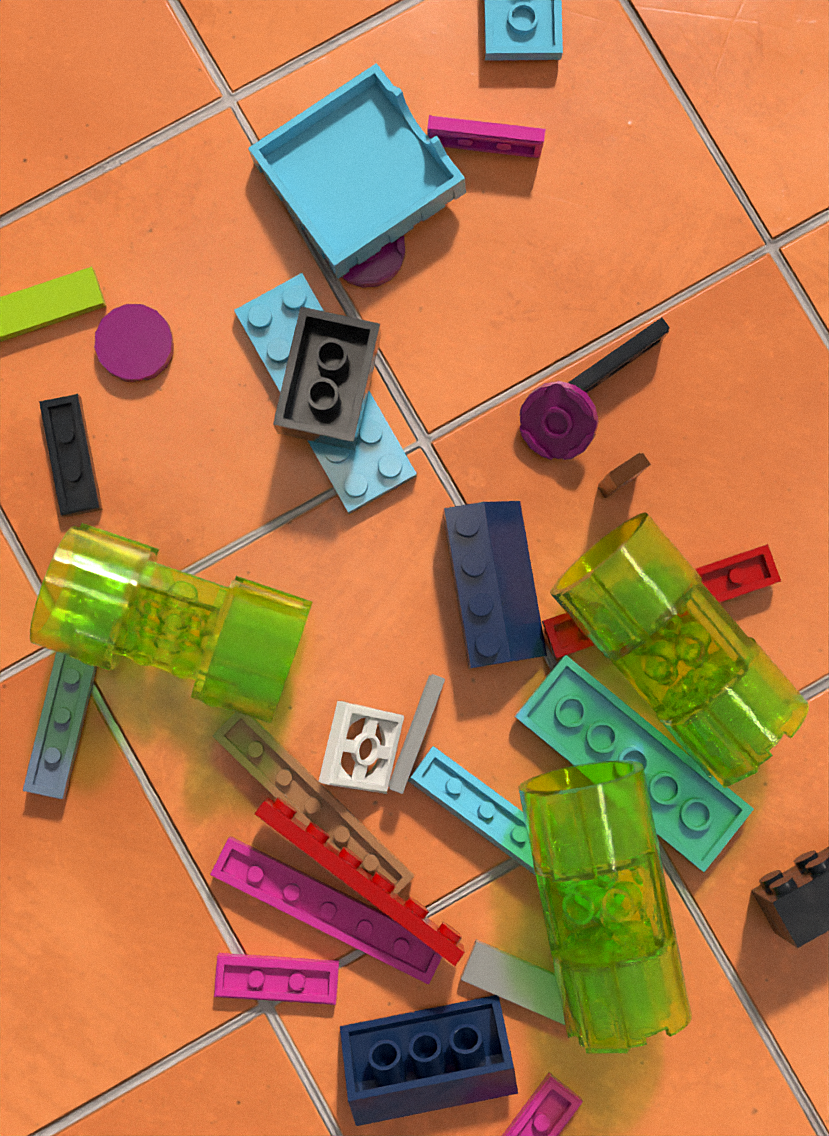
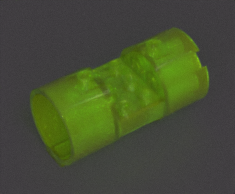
M646 512L640 513L613 529L581 555L556 581L550 594L602 655L609 658L656 712L659 721L709 778L714 776L726 788L757 773L760 765L773 756L769 750L778 744L784 733L789 738L795 735L806 719L809 703L757 641L744 633L701 582L702 577L649 514Z
M81 523L80 527L72 526L67 531L50 562L38 594L30 627V642L32 644L68 655L86 665L98 666L112 671L117 667L122 657H126L139 665H150L171 672L178 678L195 680L191 698L200 700L208 706L220 707L261 721L272 722L313 603L312 601L239 576L232 580L229 587L157 563L159 553L157 548Z
M629 760L586 763L549 771L522 782L518 786L568 1038L577 1036L579 1045L585 1047L586 1053H628L631 1048L647 1045V1037L663 1030L670 1037L677 1034L690 1023L692 1011L643 764Z

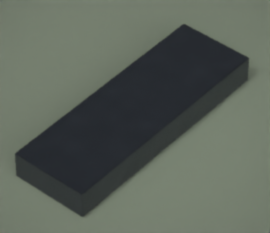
M661 317L568 383L574 384L588 393L663 341L669 333L670 327Z
M74 394L39 401L60 515L62 517H69L103 510L81 396Z

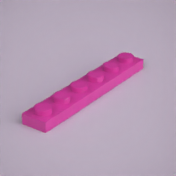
M231 836L227 839L210 874L428 985L442 959V956L385 913Z

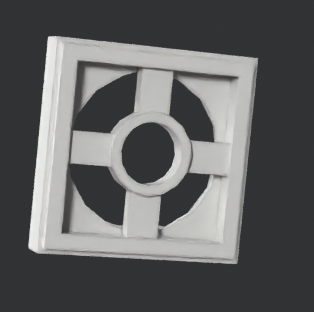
M337 701L318 782L332 786L387 794L404 715ZM365 718L362 733L357 735L354 740L346 739L349 727L359 719ZM377 725L381 733V745L379 739L375 736ZM369 738L372 743V750L370 755L362 760L359 755V748L361 743ZM343 752L351 753L352 759L355 761L352 775L347 774L342 768L341 759ZM377 759V762L372 767V769L368 773H366L368 765H371Z

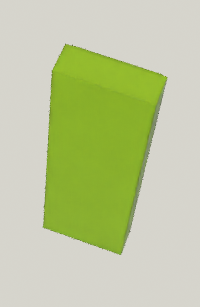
M89 267L0 297V342L106 307L95 270Z

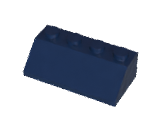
M479 502L444 508L443 519L468 668L547 656L521 502Z
M497 995L340 1026L347 1097L356 1126L518 1094L514 1064L500 999Z

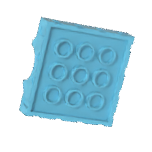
M377 63L248 148L260 173L263 172L268 184L279 199L285 202L292 217L301 229L307 232L309 240L322 258L328 261L330 269L338 279L349 272V269L356 264H361L379 252L381 247L389 242H394L412 230L414 225L420 221H425L443 209L447 203L453 199H458L466 193L465 177L449 158L439 138L435 136L431 139L424 133L411 114L402 90L391 83Z

